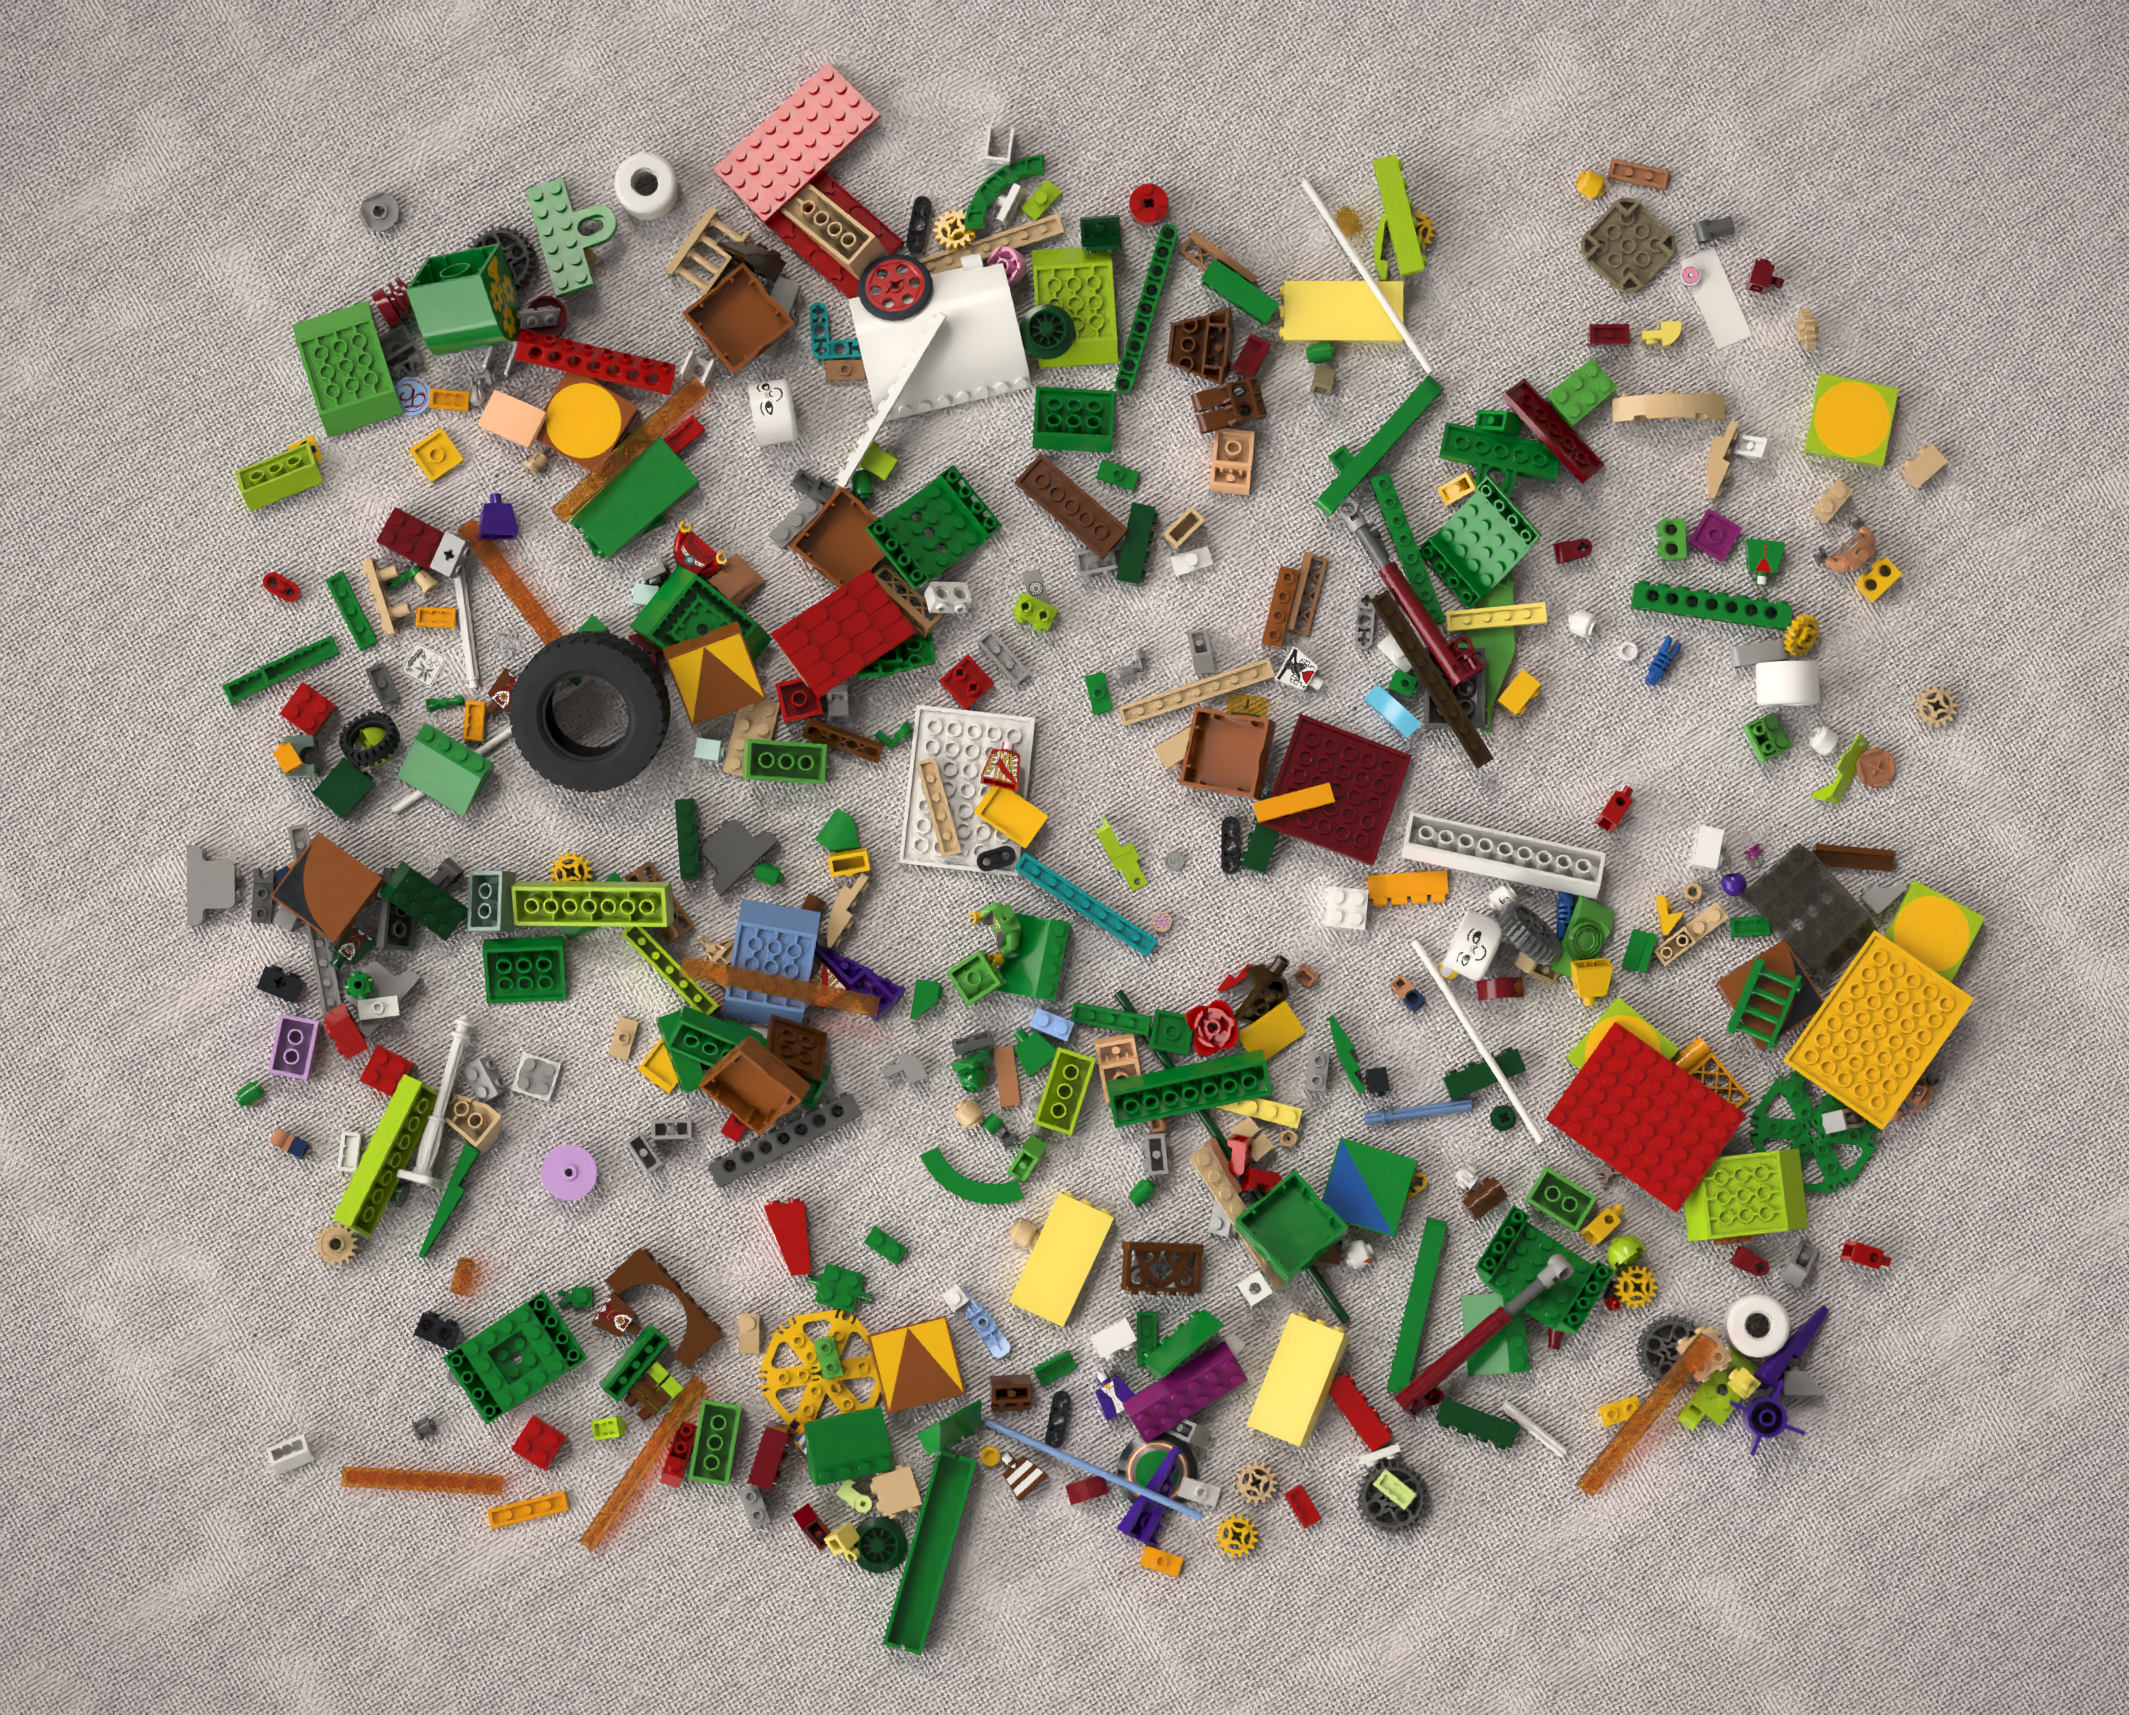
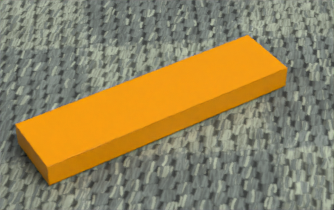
M1325 783L1254 802L1253 808L1257 821L1260 823L1334 803L1335 799L1330 783Z
M564 1490L487 1509L491 1529L568 1511L570 1508L566 1491Z

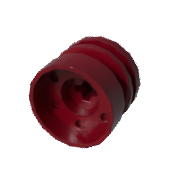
M399 277L395 279L399 286L397 289L389 282L390 293L387 294L382 288H379L370 294L391 330L403 324L400 314L404 313L409 319L412 318L408 309L412 308L406 291L408 285Z
M544 295L535 298L530 302L527 309L533 308L536 311L537 308L550 305L556 307V309L560 308L558 323L552 326L527 328V330L560 338L567 326L565 306L553 296Z

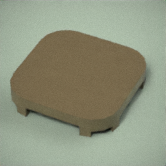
M1619 198L1584 234L1580 243L1581 256L1616 290L1626 294L1636 293L1641 290L1670 260L1676 248L1675 234L1672 230L1663 225L1636 198Z

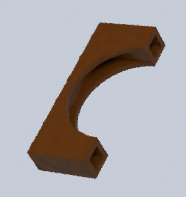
M638 1248L605 1282L617 1295H621L627 1289L640 1284H656L667 1288L678 1297L686 1313L687 1327L684 1339L679 1348L674 1352V1355L686 1368H689L723 1336L721 1333L723 1329L716 1321L712 1323L707 1318L709 1314L702 1306L697 1308L693 1303L695 1299L688 1292L684 1294L680 1290L682 1285L674 1277L670 1279L665 1274L668 1270L660 1262L656 1264L652 1260L654 1255L647 1248L644 1250Z

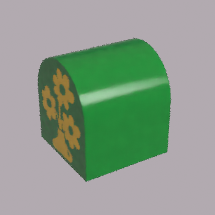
M501 243L428 257L406 289L423 339L429 350L436 356L514 342L519 336L521 319H518L517 311H520V304Z

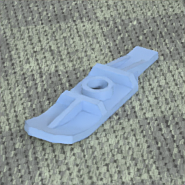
M963 1287L962 1289L970 1298V1301L965 1304L966 1317L995 1358H1003L1010 1353L1011 1345L985 1307L975 1302L965 1287ZM983 1318L986 1320L987 1323L985 1326L979 1325L980 1319Z

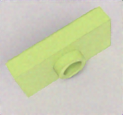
M1387 1469L1373 1483L1375 1487L1404 1510L1417 1495Z

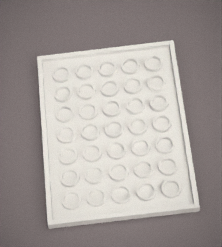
M916 705L899 856L900 864L1018 876V872L1014 870V867L1020 860L1021 846L973 812L991 788L990 785L980 783L982 771L992 749L1001 750L1003 742L1013 743V753L1020 755L1018 790L1013 792L1023 799H1027L1035 718ZM935 757L962 852L946 858H942L916 765L917 761ZM1001 846H1010L1014 849L1016 858L1009 866L989 872H984L977 866V857L982 852ZM1005 852L1002 854L1004 860L1009 859V853ZM988 858L983 860V864L986 866L991 863Z

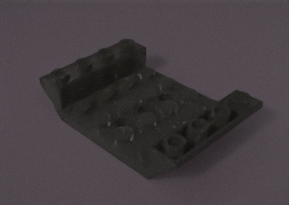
M1799 843L1740 895L1752 910L1756 909L1809 967L1807 971L1820 985L1864 946L1874 930L1879 932L1865 909L1817 856ZM1824 893L1832 896L1830 904H1825L1822 901ZM1810 906L1817 909L1818 914L1816 917L1808 915L1807 910ZM1794 920L1802 921V930L1794 929Z

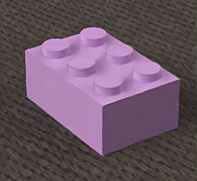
M280 1013L268 1073L310 1081L322 1022Z

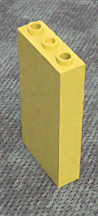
M1284 281V286H1280V298H1283V306H1280V318H1283V325H1280V337H1283V343H1322L1328 341L1329 343L1403 342L1402 335L1366 281ZM1376 281L1403 322V281Z
M1064 1191V1194L1059 1193L1009 1300L1010 1303L1062 1327L1065 1325L1114 1219L1111 1216L1112 1212L1101 1208L1100 1211L1092 1208L1093 1203L1084 1199L1082 1202L1074 1199L1076 1195Z
M1298 1312V1315L1290 1314L1247 1426L1306 1449L1350 1336L1344 1334V1329L1336 1326L1333 1329L1326 1327L1328 1323L1316 1319L1315 1322L1310 1321L1309 1315Z

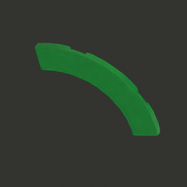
M1044 154L1019 159V162L1010 166L1006 165L988 177L975 192L974 198L967 208L964 223L965 230L985 229L986 218L992 204L1002 192L1014 183L1029 177L1045 175Z
M938 1147L920 1155L930 1174L943 1187L961 1198L982 1204H1005L1024 1198L1017 1180L1002 1184H985L964 1177L947 1163Z

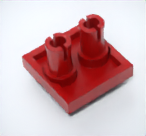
M969 654L939 680L942 686L964 710H967L995 684Z

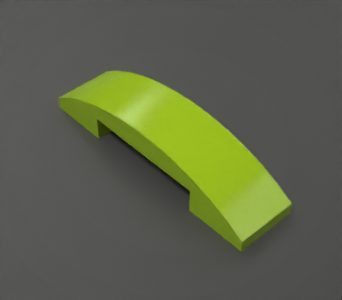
M1383 213L1378 224L1373 248L1374 265L1380 281H1386L1388 261L1380 260L1384 227L1387 225L1385 213Z

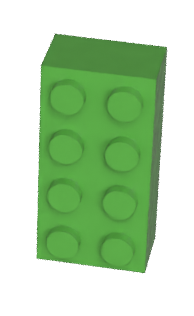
M746 739L744 740L742 780L823 785L825 784L827 744Z
M702 1399L688 1479L729 1486L743 1409L742 1405Z

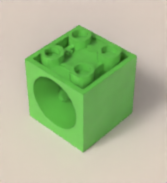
M986 949L977 951L946 972L967 1006L977 1003L1007 983L998 967L991 965L994 961L988 960L989 953Z

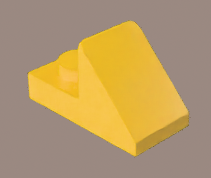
M1467 471L1440 486L1437 490L1447 506L1475 491L1474 481Z
M1665 895L1655 897L1663 937L1670 933L1684 912L1668 914V911L1671 910L1670 901L1665 899Z

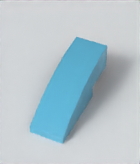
M1378 684L1364 698L1371 707L1406 739L1421 726V723Z

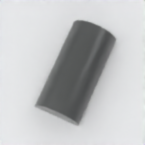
M397 868L383 869L384 885ZM381 895L376 948L414 952L416 920Z

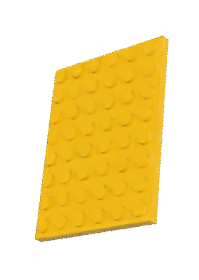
M1874 930L1783 1062L1883 1131L1974 998Z

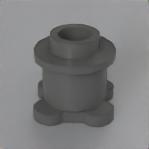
M428 1416L420 1422L415 1421L412 1423L419 1441L430 1434L435 1435L434 1430H437L434 1419H429Z

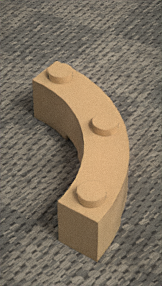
M1666 390L1664 394L1632 396L1630 393L1620 394V398L1612 399L1613 422L1628 424L1646 422L1647 419L1657 418L1661 421L1682 420V418L1709 422L1725 419V396L1716 395V391H1706L1704 394H1676L1675 390Z

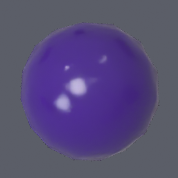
M1731 873L1723 877L1721 886L1723 891L1729 896H1739L1745 891L1747 881L1741 873Z

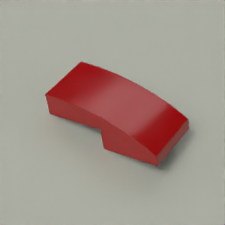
M1248 963L1236 979L1229 974L1217 991L1219 993L1226 991L1248 976L1245 969L1251 965Z

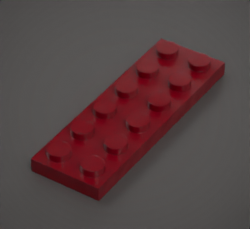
M1525 378L1520 380L1501 397L1582 484L1605 465Z

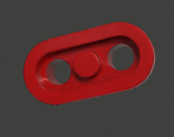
M270 572L263 578L264 588L284 601L293 603L300 598L301 590L299 586L280 574ZM272 580H277L276 586L270 585ZM290 589L294 590L293 596H288L287 594Z

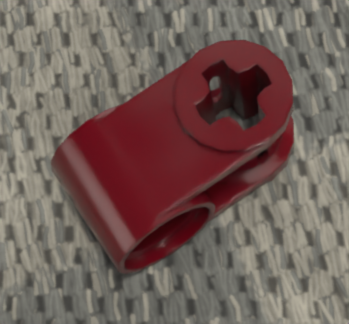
M1578 539L1553 544L1556 563L1561 564L1587 557L1592 551L1591 542L1587 539ZM1581 543L1584 546H1588L1585 553H1582V550H1578Z
M1738 1245L1730 1264L1756 1276H1764L1769 1272V1264L1765 1259ZM1763 1262L1765 1270L1757 1273L1755 1264Z

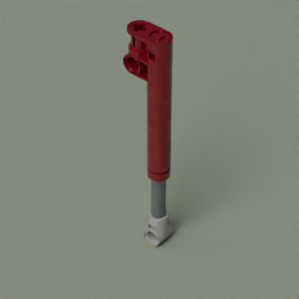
M1353 499L1343 500L1339 508L1340 517L1346 521L1353 533H1357L1380 568L1378 573L1384 579V582L1453 686L1458 687L1485 670L1488 666L1486 663L1483 664L1477 656L1478 652L1469 637L1460 636L1448 643L1401 570L1398 569L1399 567L1395 561L1390 562L1367 527L1368 523L1359 511L1357 503ZM1350 506L1354 511L1352 513H1345L1343 508ZM1466 643L1468 649L1462 651L1458 648V644Z
M1562 1254L1552 1256L1548 1261V1266L1537 1275L1538 1278L1506 1306L1502 1307L1500 1305L1494 1313L1492 1312L1397 1393L1394 1396L1397 1403L1411 1417L1416 1419V1414L1421 1409L1441 1402L1444 1398V1393L1438 1385L1501 1332L1506 1325H1509L1513 1321L1512 1317L1545 1288L1549 1289L1557 1281L1566 1280L1572 1275L1573 1268Z

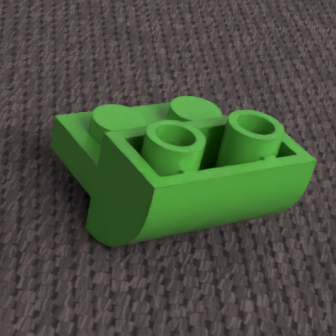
M1774 712L1742 727L1760 763L1792 748Z

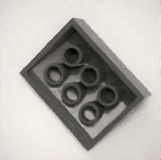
M1425 647L1426 652L1475 728H1485V670L1460 686L1454 687L1429 648ZM1459 648V649L1462 650V651H1465V650H1467L1468 648ZM1475 648L1478 652L1477 656L1485 664V648ZM1424 687V729H1451Z

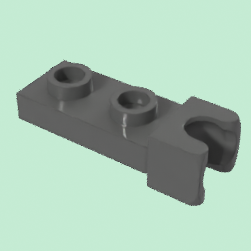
M254 868L251 923L272 924L273 899L270 895L274 891L276 869H270L268 876L264 878L261 875V869Z

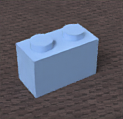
M1037 1008L1030 1024V1028L1065 1042L1068 1041L1074 1026V1022Z

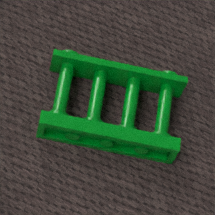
M1757 957L1751 967L1725 1033L1734 1035L1735 1032H1743L1768 1043L1766 1050L1770 1051L1772 1047L1776 1048L1780 1037L1777 1035L1795 992L1799 993L1803 982L1800 981L1802 977L1800 975H1796L1795 979L1792 980L1766 969V966L1763 965L1765 960ZM1758 976L1767 977L1790 987L1787 998L1758 987V984H1755ZM1756 994L1782 1005L1783 1008L1779 1017L1751 1006V1003L1748 1002L1750 995L1754 996ZM1749 1013L1775 1024L1772 1034L1768 1035L1744 1025L1740 1021L1742 1014Z

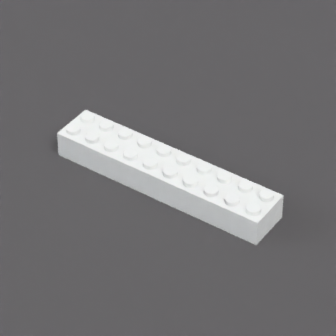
M1414 812L1409 814L1401 857L1595 899L1601 886L1606 853Z

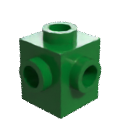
M362 970L350 973L351 977L346 978L345 989L352 998H357L359 1001L369 998V994L374 993V980L368 973H362ZM357 981L362 982V987L360 989H357L355 987V983Z

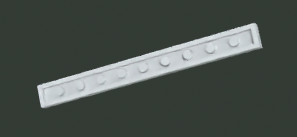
M942 312L932 315L928 322L931 326L927 332H922L918 339L920 342L917 349L913 348L908 356V359H910L907 366H902L898 373L900 378L897 383L893 382L887 393L890 395L886 401L883 399L879 404L877 417L871 418L867 425L869 428L866 435L862 434L857 442L859 445L856 452L852 451L847 459L849 464L846 469L842 468L837 475L839 479L837 484L841 487H847L948 317Z

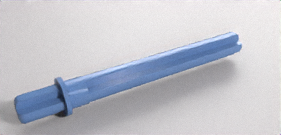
M1463 1099L1385 1111L1381 1109L1378 1112L1365 1113L1364 1120L1366 1125L1378 1123L1385 1125V1122L1470 1111L1473 1109L1471 1099Z

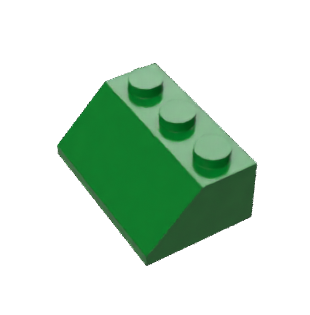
M980 1399L917 1434L928 1456L935 1452L937 1455H940L948 1450L947 1445L950 1444L952 1448L962 1442L961 1437L967 1439L976 1434L974 1430L981 1426L982 1402Z

